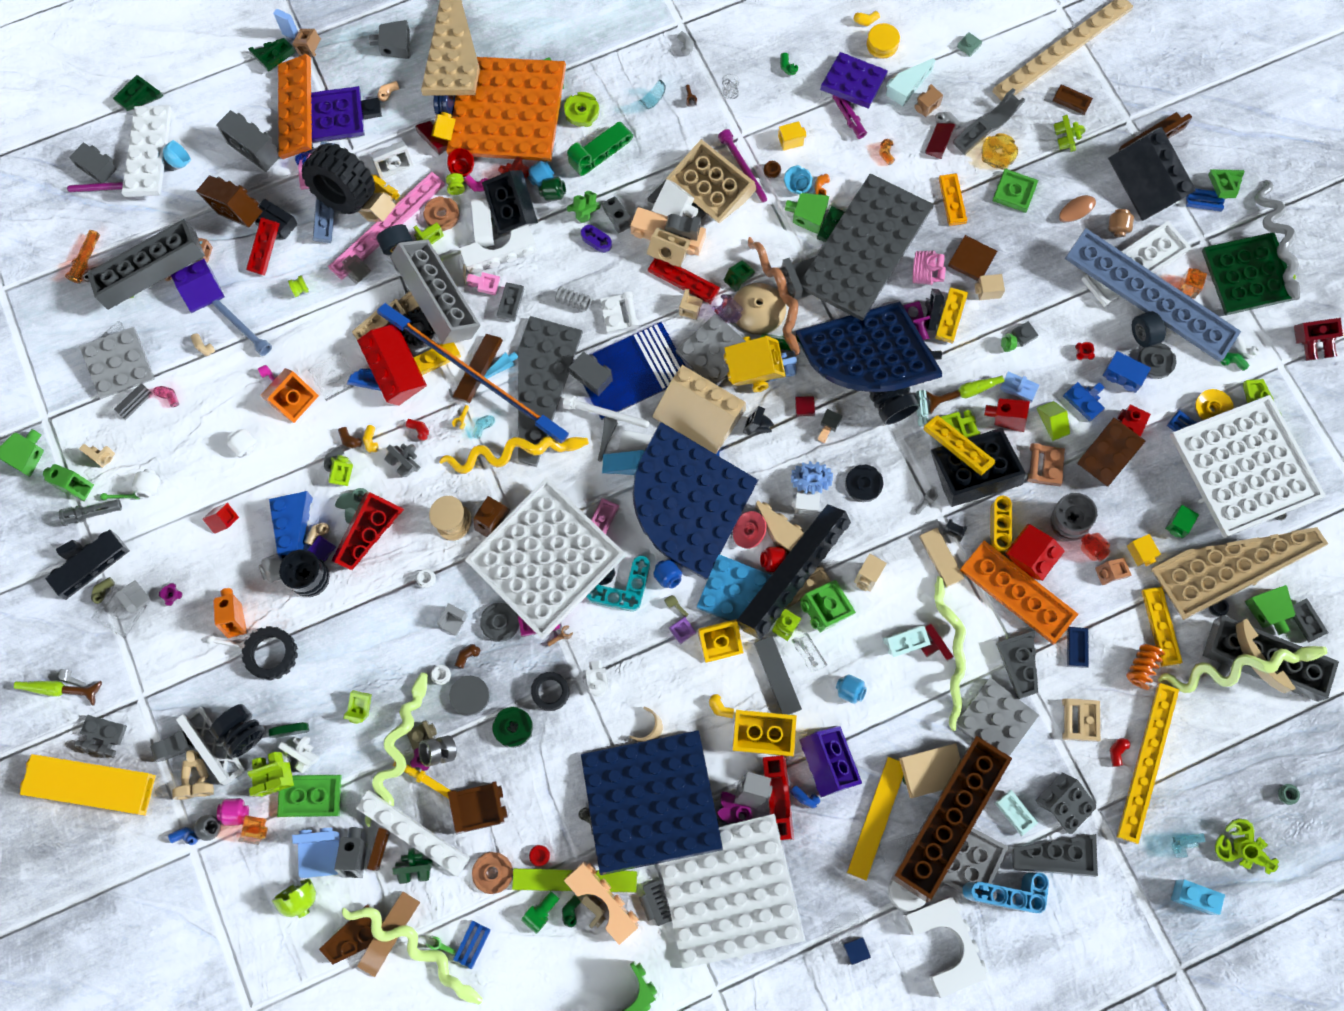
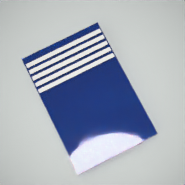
M659 322L593 353L592 355L598 360L600 365H606L612 371L613 381L599 396L586 386L584 388L594 406L620 412L666 390L681 365L685 367L686 365L676 353V348L662 322ZM599 415L601 420H603L606 417Z

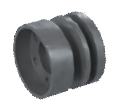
M1070 493L1063 496L1058 501L1050 517L1053 532L1061 539L1067 541H1077L1084 538L1097 519V507L1092 499L1081 493Z

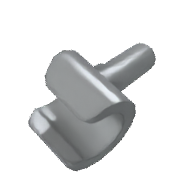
M932 489L927 491L923 503L915 511L918 515L928 504L934 503L937 499L938 494L935 498L929 496Z
M60 669L58 675L60 680L74 683L83 688L86 686V683L71 677L72 671Z

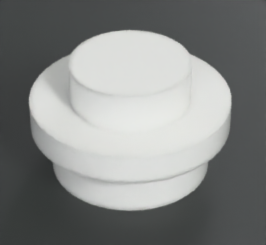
M423 569L417 574L416 581L420 587L430 588L435 584L436 576L432 570Z
M438 665L431 671V679L438 685L446 684L451 678V672L445 665Z

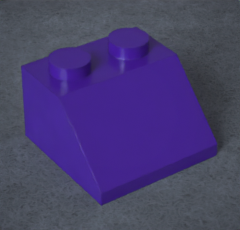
M205 259L171 275L178 292L191 313L212 304L215 300L225 297L212 269Z

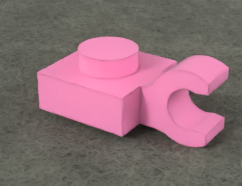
M482 272L481 277L468 274L466 281L470 287L478 286V292L496 296L500 276Z

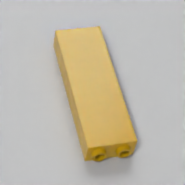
M31 754L30 759L26 763L25 777L20 784V795L146 816L156 775Z

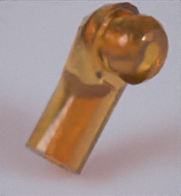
M884 139L880 144L879 154L888 165H891L895 162V158L890 154L893 141L891 139Z

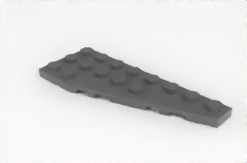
M533 316L529 317L518 348V401L537 415H544L553 421L570 372L569 366L574 361L583 334L582 330ZM518 410L519 438H523L533 444H538L544 437L548 436V434L535 426L534 420ZM518 447L519 462L537 467L541 455H531Z

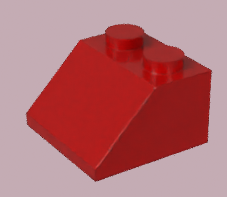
M1027 524L1005 554L1033 579L1043 581L1065 550L1054 538L1031 524Z

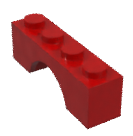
M783 755L763 757L764 776L771 778L770 785L773 787L769 798L770 815L775 814L781 841L794 840L786 757Z

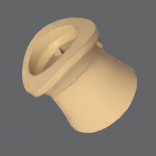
M442 496L430 508V522L446 540H459L469 531L472 523L471 512L456 497Z

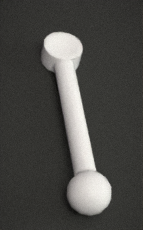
M214 636L207 638L208 643H221L239 647L241 650L245 646L244 642L235 643L216 639Z

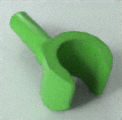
M433 935L430 936L435 939V944L433 946L426 944L428 948L444 950L455 955V949L441 943L440 938Z

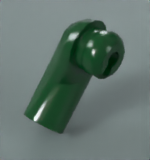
M576 895L562 908L563 923L569 928L574 927L577 923L575 909L580 905L581 900Z

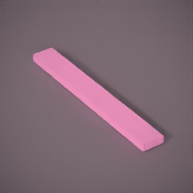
M433 172L429 173L396 204L395 208L383 222H376L328 266L329 269L343 280L380 246L376 237L381 231L394 225L404 224L445 186L444 181Z

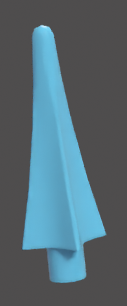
M505 352L487 370L484 377L488 379L515 366L513 361L518 358L517 354L513 352L508 355Z

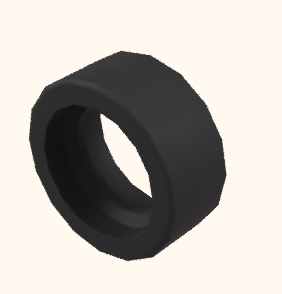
M545 672L534 679L531 686V695L539 708L545 711H555L566 704L569 698V687L566 680L560 674ZM554 680L561 685L562 694L556 702L546 703L540 698L539 687L544 681Z

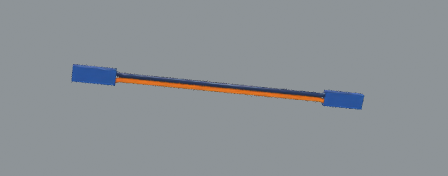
M384 303L377 309V313L401 331L405 329L534 420L535 426L559 443H562L569 436L566 430L544 415H537L410 324L409 319L388 304Z

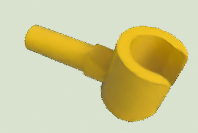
M465 405L459 418H455L452 421L453 427H456L457 422H461L459 429L465 428L464 419L469 409L468 405Z

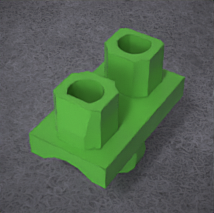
M586 191L584 196H574L573 204L567 206V211L575 212L576 219L581 223H585L590 220L591 212L600 209L601 203L596 202V193Z

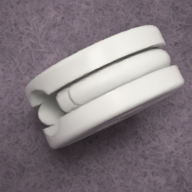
M890 881L888 895L896 908L902 911H915L926 903L895 881Z

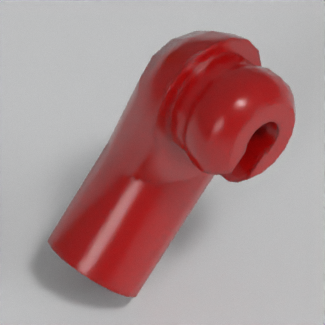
M408 418L406 427L415 429L419 440H427L429 430L426 424Z
M1119 738L1110 747L1113 767L1123 766L1121 754L1130 748L1129 740Z

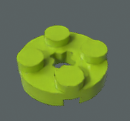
M577 92V95L569 96L564 104L566 120L576 126L590 127L599 116V104L596 98L587 92ZM582 106L585 107V111L580 112L578 110V108L581 109Z

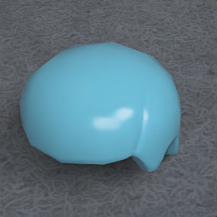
M172 140L164 146V159L174 168H183L191 161L189 154L176 141Z
M796 165L790 167L785 172L784 183L791 193L800 195V193L808 192L812 187L813 178L807 169Z

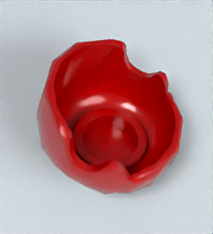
M454 149L448 155V170L451 174L458 173L463 175V177L470 175L474 168L473 155L468 149Z

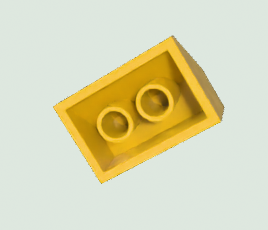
M736 710L733 751L794 757L797 715Z

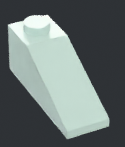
M932 58L898 73L894 79L891 78L886 85L888 88L886 96L904 106L932 72L936 60Z

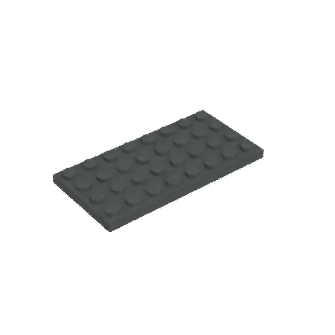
M870 173L800 281L803 291L863 321L927 219L934 204Z

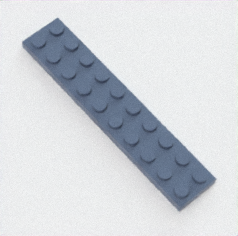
M1087 228L1084 229L1065 257V260L1145 313L1150 311L1158 313L1166 327L1219 362L1225 358L1241 333L1239 329Z

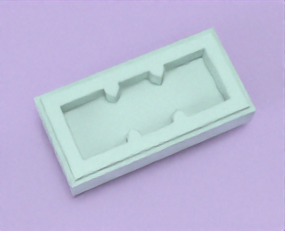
M1009 790L994 802L1021 836L1038 823L1012 790Z

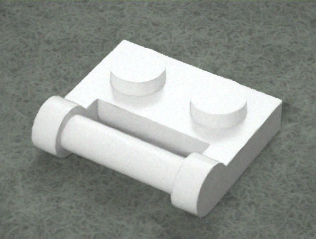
M632 292L600 299L607 335L634 330L640 327L639 321L636 320ZM625 302L627 308L628 323H624L620 303Z

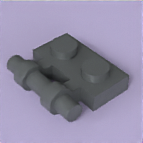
M87 715L80 734L87 736L85 741L77 740L75 748L81 749L85 753H96L102 758H114L116 750H112L111 746L113 743L121 744L127 726ZM96 739L104 741L101 746L95 745L94 742Z

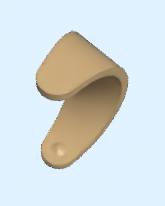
M645 706L643 709L654 715L655 726L646 737L637 738L630 735L629 738L637 742L658 739L663 730L660 717L653 710Z

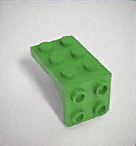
M633 961L630 963V966L639 981V994L637 999L622 1011H648L651 1009L650 1004L656 1000L657 997L655 995L658 991L652 981L649 983L644 977L646 971L640 962L636 964Z

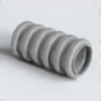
M563 287L558 288L555 296L557 303L560 301L561 304L572 305V308L577 307L578 310L582 309L584 312L588 309L591 300L589 295L585 296L583 293L580 295L579 292L574 293V290L569 291L568 288L563 289Z

